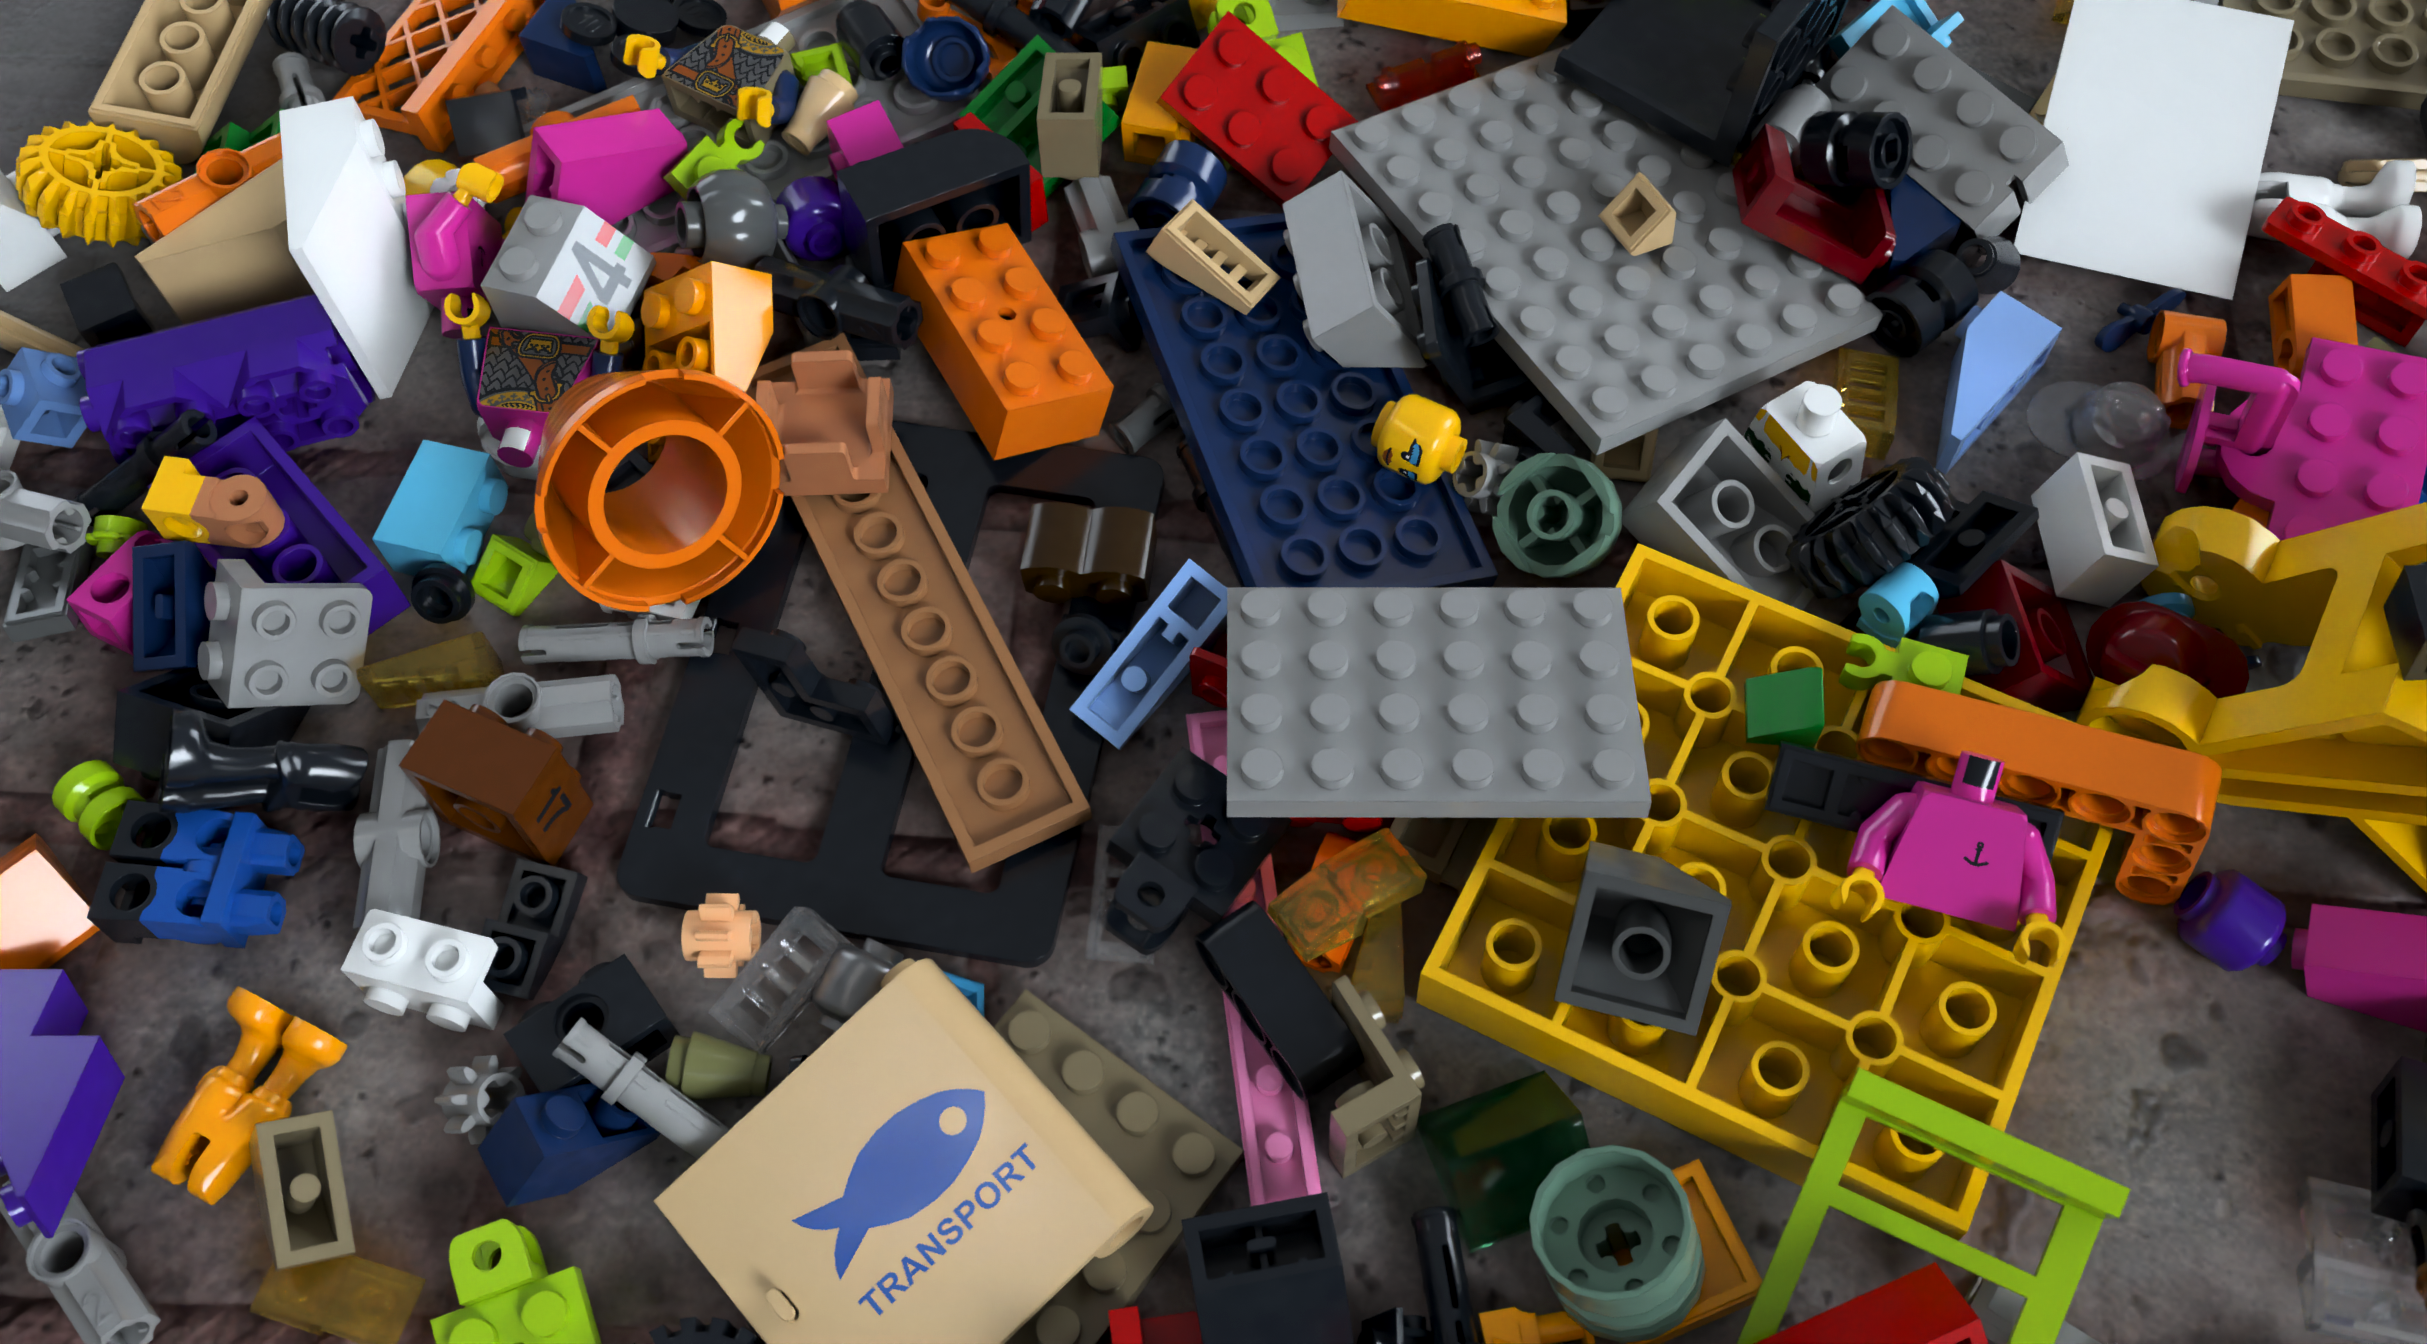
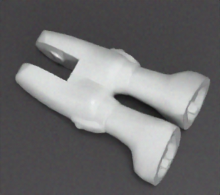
M2409 160L2389 161L2381 168L2370 184L2352 187L2335 184L2328 178L2284 172L2260 173L2247 235L2279 241L2264 233L2261 227L2285 197H2292L2299 202H2309L2318 206L2325 212L2327 217L2354 231L2371 234L2380 241L2382 246L2408 259L2417 246L2422 227L2420 206L2409 205L2416 183L2415 163Z

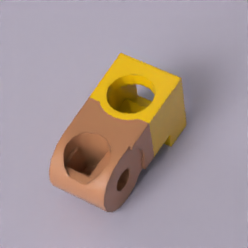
M164 456L141 508L164 539L240 548H260L270 544L280 535L285 523L283 511L265 484L257 477L248 474L235 475L222 480L216 477L201 476L189 459Z

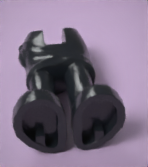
M172 707L167 746L164 747L161 762L158 795L159 812L184 814L205 809L258 803L262 804L265 812L279 811L284 808L313 812L350 811L358 803L360 782L363 780L368 767V753L364 748L352 745L296 743L279 740L276 746L239 747L220 744L209 738L201 713L191 708Z

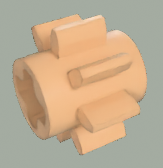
M706 893L705 904H699V910H688L685 913L681 932L684 959L686 961H697V968H704V978H737L738 966L744 967V961H756L761 945L759 913L757 910H746L745 904H740L739 893Z

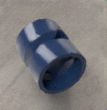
M1174 140L1167 143L1149 171V178L1146 177L1129 203L1127 207L1129 219H1135L1139 230L1164 227L1192 198L1207 212H1210L1227 184V173L1222 163L1212 152L1191 141Z

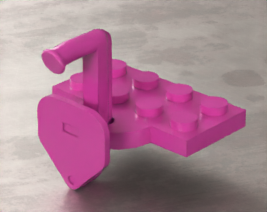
M2312 337L2306 349L2299 380L2283 368L2222 356L2193 353L2191 348L2182 350L2177 369L2179 386L2187 387L2190 383H2199L2201 386L2176 466L2175 492L2185 494L2194 474L2222 478L2226 487L2236 496L2249 504L2269 512L2266 528L2280 541L2419 504L2427 467V358ZM2217 386L2251 393L2249 399L2232 411L2230 415L2211 412ZM2216 444V450L2203 448V445L2214 447Z

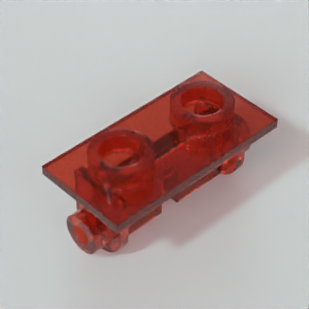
M1461 40L1455 46L1432 53L1431 62L1425 63L1421 57L1395 67L1382 68L1381 75L1374 77V82L1366 84V90L1380 112L1383 113L1481 77L1475 68V65L1482 62L1480 47L1476 42L1468 44L1465 40Z

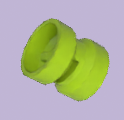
M102 760L86 761L73 767L61 777L54 787L52 794L53 805L70 822L78 823L80 833L94 847L101 850L111 849L127 801L147 802L136 790L131 787H125L123 777L110 764ZM142 826L140 827L137 835H139L141 831L144 829Z

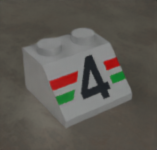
M529 195L480 286L501 328L596 338L590 333L587 326V316L590 310L597 305L608 308L610 318L607 323L608 332L613 329L615 315L618 310L631 315L656 265V260L651 253L585 206Z

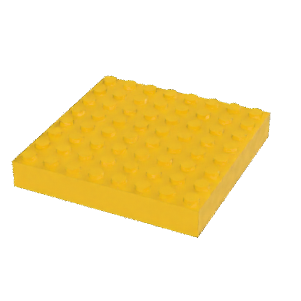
M1638 543L1615 588H1621L1645 751L1652 800L1648 818H1499L1420 973L1416 1003L1800 1186L1804 1183L1842 1090L1851 1083L1858 1067L2004 1132L2115 828L2068 816L2063 818L2050 865L2055 878L2057 918L2054 924L2059 926L2064 932L2067 946L2064 954L2054 967H2051L2049 962L2051 957L2050 949L2044 942L2036 939L2029 940L2030 957L2025 965L2019 963L2014 958V943L2026 927L2019 921L2017 922L2015 932L1884 898L1881 908L1867 921L1861 922V915L1865 911V903L1859 894L1852 891L1848 892L1849 895L1845 904L1836 911L1830 904V898L1834 890L1849 877L1846 869L1858 833L1764 810L1763 804L1779 745L1746 743L1745 681L1748 678L1806 667L1822 668L1825 721L1824 728L1814 748L1863 760L1856 753L1855 744L1873 687L1867 690H1853L1838 682L1846 663L1855 664L1860 667L1869 666L1864 659L1846 654V649L1852 635L1857 633ZM1884 644L1887 650L1895 652V648ZM1964 677L1960 694L1962 696L2075 723ZM1590 841L1660 857L1731 900L1732 906L1697 1036L1554 1001L1574 904ZM1866 1118L1838 1185L1959 1241L1969 1230L1989 1173Z

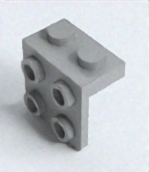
M217 559L215 582H208L204 593V607L206 616L210 620L208 641L201 642L198 649L199 674L203 680L208 681L227 708L350 704L360 694L373 600L372 593L360 583H264L245 559Z

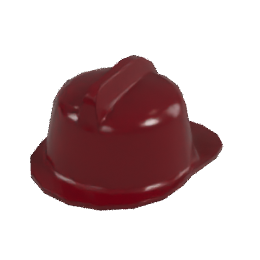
M2146 601L2124 602L2104 611L2091 626L2085 645L2088 665L2095 677L2117 685H2121L2141 675L2152 664H2156L2191 677L2218 699L2245 693L2250 678L2247 658L2234 640L2215 628L2176 613L2164 606Z

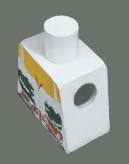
M1805 381L1760 408L1743 434V437L1815 513L1829 504L1832 498L1838 497L1845 492L1850 485L1860 482L1867 442L1864 434L1840 409L1842 398L1836 389L1828 385H1817L1815 382Z

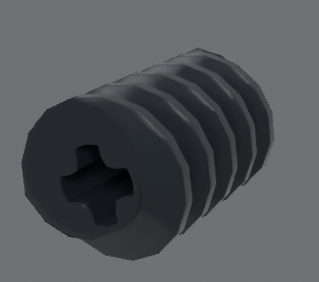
M274 0L267 10L269 33L277 45L290 52L302 54L304 57L321 62L329 67H334L353 76L367 73L379 61L385 50L387 34L385 24L380 15L372 9L359 6L354 2L346 0Z

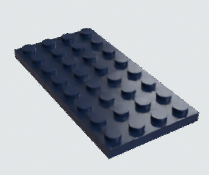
M1284 213L1218 220L1219 223L1281 277L1247 315L1165 268L1146 253V250L1163 227L1113 233L1110 247L1111 253L1245 587H1493L1498 577L1497 570L1463 497L1454 488L1452 474L1444 471L1434 482L1427 485L1420 484L1384 468L1378 461L1377 448L1371 445L1372 431L1384 406L1391 400L1398 402L1402 397L1414 394L1403 369L1398 367H1342L1324 350L1321 352L1315 350L1308 341L1303 329V320L1307 319L1304 302L1298 295L1293 283V275L1297 273L1296 264L1283 237V232L1288 229ZM1224 264L1220 266L1228 274L1232 271V269ZM1244 276L1238 281L1245 290L1253 283Z

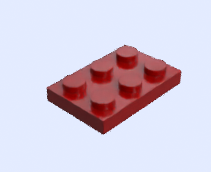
M1229 10L1156 102L1282 208L1283 203L1304 192L1333 154L1329 150L1331 131L1358 122V120Z

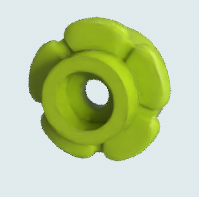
M100 515L95 517L93 532L87 533L85 539L90 545L97 546L96 555L107 560L130 537L137 532L148 530V525L140 520L129 517Z

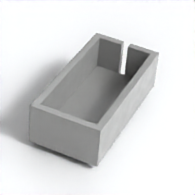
M1894 5L1890 6L1815 85L1829 98L1832 106L1831 111H1855L1858 114L1861 112H1899L1906 117L1911 128L1913 140L1912 157L1906 174L1962 220L1958 231L1968 239L1999 236L2021 214L2014 190L2008 186L2014 179H2016L2021 197L2031 204L2069 166L2065 147L2061 139Z

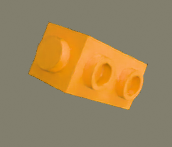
M1147 42L1121 121L1124 161L1154 165L1167 143L1174 140L1195 142L1196 135L1156 102L1197 51L1196 48Z

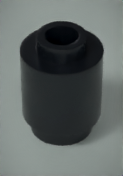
M856 0L845 5L836 18L837 39L860 72L867 79L873 81L885 80L896 75L902 69L901 58L904 37L878 5L866 0Z
M1994 609L1928 615L1924 618L1920 629L1916 630L1913 635V640L1969 655L1964 677L1999 674L2004 667L2015 666L2020 656V634L2015 619L2008 613L1998 614Z

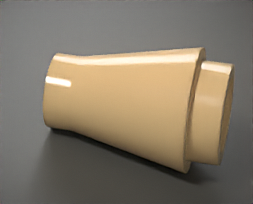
M822 69L818 76H810L792 118L781 133L786 143L799 153L809 155L813 148L828 136L827 120L855 109L854 103L858 99V93L855 88L841 75L829 69Z

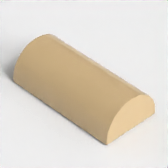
M144 0L88 110L91 119L96 126L109 127L114 123L116 129L123 132L138 130L140 139L156 140L159 142L160 150L172 153L175 165L195 161L201 155L266 19L268 7L274 0Z

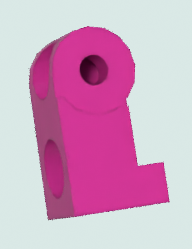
M144 530L137 532L66 599L92 636L133 655L132 547L175 541L164 539L162 535L154 531Z

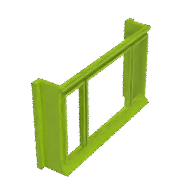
M1858 1067L1851 1083L1842 1090L1736 1344H1754L1776 1334L1829 1207L2024 1297L2025 1299L2007 1344H2054L2104 1219L2120 1218L2131 1189ZM1869 1118L2060 1205L2061 1209L2035 1274H2029L1839 1186V1181L1865 1119Z

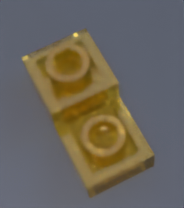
M1386 827L1349 846L1304 875L1271 901L1267 912L1302 958L1308 962L1361 936L1368 918L1421 893L1427 879V874Z
M352 1255L276 1271L274 1263H272L250 1307V1312L321 1336L323 1331L359 1344H398L425 1286L426 1279Z

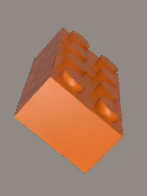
M1008 223L902 242L893 292L910 296L912 300L921 302L923 321L919 326L917 335L994 461L1099 435L1114 386ZM1001 316H1008L1012 320L1003 319Z

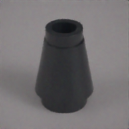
M1989 236L1969 239L1959 247L1956 257L1972 273L1978 287V293L1996 294L2000 290L2007 289L2015 281L2020 271L2021 260L2017 248L2009 240L2002 237ZM1982 255H1986L1985 262L1980 267H1976L1979 258Z

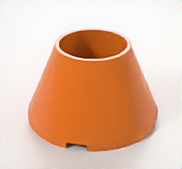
M690 369L610 372L597 374L578 382L568 389L553 405L542 431L534 513L539 539L547 557L568 584L589 599L607 607L633 612H650L649 606L678 600L687 605L702 599L731 581L753 560L766 542L777 521L784 493L779 489L780 460L785 459L779 435L768 415L753 398L733 383L710 373ZM666 436L660 457L646 475L626 488L605 493L611 474L629 452L649 440Z

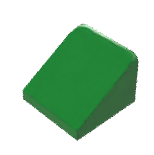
M1806 667L1746 679V743L1779 745L1780 740L1814 748L1824 728L1825 721L1822 668Z

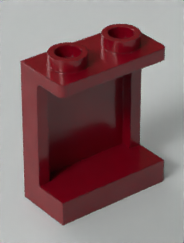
M1766 123L1763 125L1732 169L1741 223L1862 284L1874 268H1881L1889 260L1896 245V232L1884 190L1865 189L1854 204L1847 205L1794 177L1785 133Z

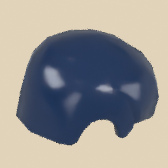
M959 16L929 17L912 35L906 36L902 43L901 67L915 89L932 100L942 102L963 100L972 95L981 86L989 73L991 61L987 43L977 27Z

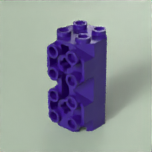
M315 293L100 344L77 351L76 354L77 363L85 379L88 394L79 400L81 414L90 431L97 432L102 430L103 436L108 442L110 451L118 465L136 452L137 444L152 431H163L187 410L195 409L205 414L201 420L190 427L194 431L209 419L214 422L218 435L216 441L255 416L283 450L289 452L297 447L334 438L349 437L355 434L360 427L359 416L370 405L369 403L376 400L373 387Z

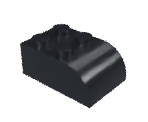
M981 129L955 130L921 142L912 143L907 147L836 171L847 251L857 269L866 276L872 286L893 291L902 242L1003 223H1008L1021 245L1032 241L1030 162L1014 142L998 133Z

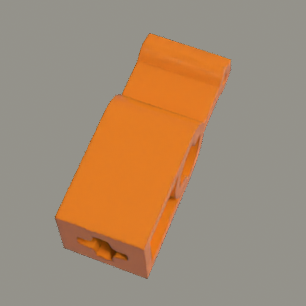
M2290 274L2268 297L2274 367L2283 368L2300 380L2306 349L2312 337L2358 345L2353 283L2351 279L2343 275Z

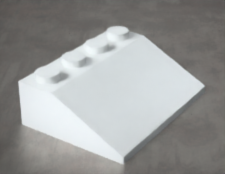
M353 96L279 111L289 252L379 399L392 397L434 308L431 303L416 292L414 286L406 210V188L402 172L396 160H386L384 156L385 146L375 119L365 120Z

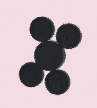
M615 0L612 14L601 6L581 2L570 4L562 10L560 28L569 39L585 46H604L612 42L610 59L613 65L629 76L645 78L638 73L637 65L628 66L623 62L626 38L629 35H646L656 39L661 47H667L675 40L677 27L690 35L707 38L719 27L726 25L727 14L725 9L714 0Z

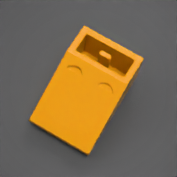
M710 261L644 290L641 320L645 326V359L642 371L660 369L697 370L721 377L746 393L774 332L772 274ZM666 436L647 441L649 463L655 464L660 457Z

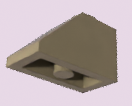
M1045 53L1036 118L1041 173L1043 177H1062L1068 180H1076L1083 177H1099L1103 113L1102 53Z
M333 1110L255 1124L249 1140V1148L259 1214L275 1270L280 1271L354 1255L355 1246Z

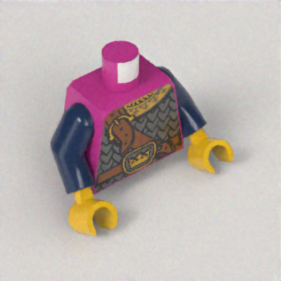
M473 292V312L464 318L461 313L462 304L459 296L450 293L445 299L444 310L449 320L461 325L462 337L456 339L460 377L471 409L475 415L483 418L492 437L501 441L497 450L501 460L515 467H530L534 463L537 451L541 445L542 431L546 418L556 401L573 385L588 377L602 373L622 372L624 354L618 351L619 344L628 341L632 337L635 330L634 322L629 314L618 310L615 315L614 327L608 332L609 310L606 307L597 305L590 310L587 316L588 329L596 338L490 327L487 336H481L480 327L490 317L491 309L489 303L481 295Z

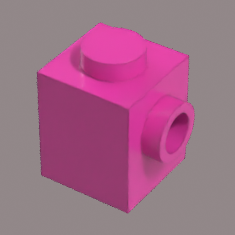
M879 100L827 120L829 148L832 152L827 158L837 183L836 171L904 148Z

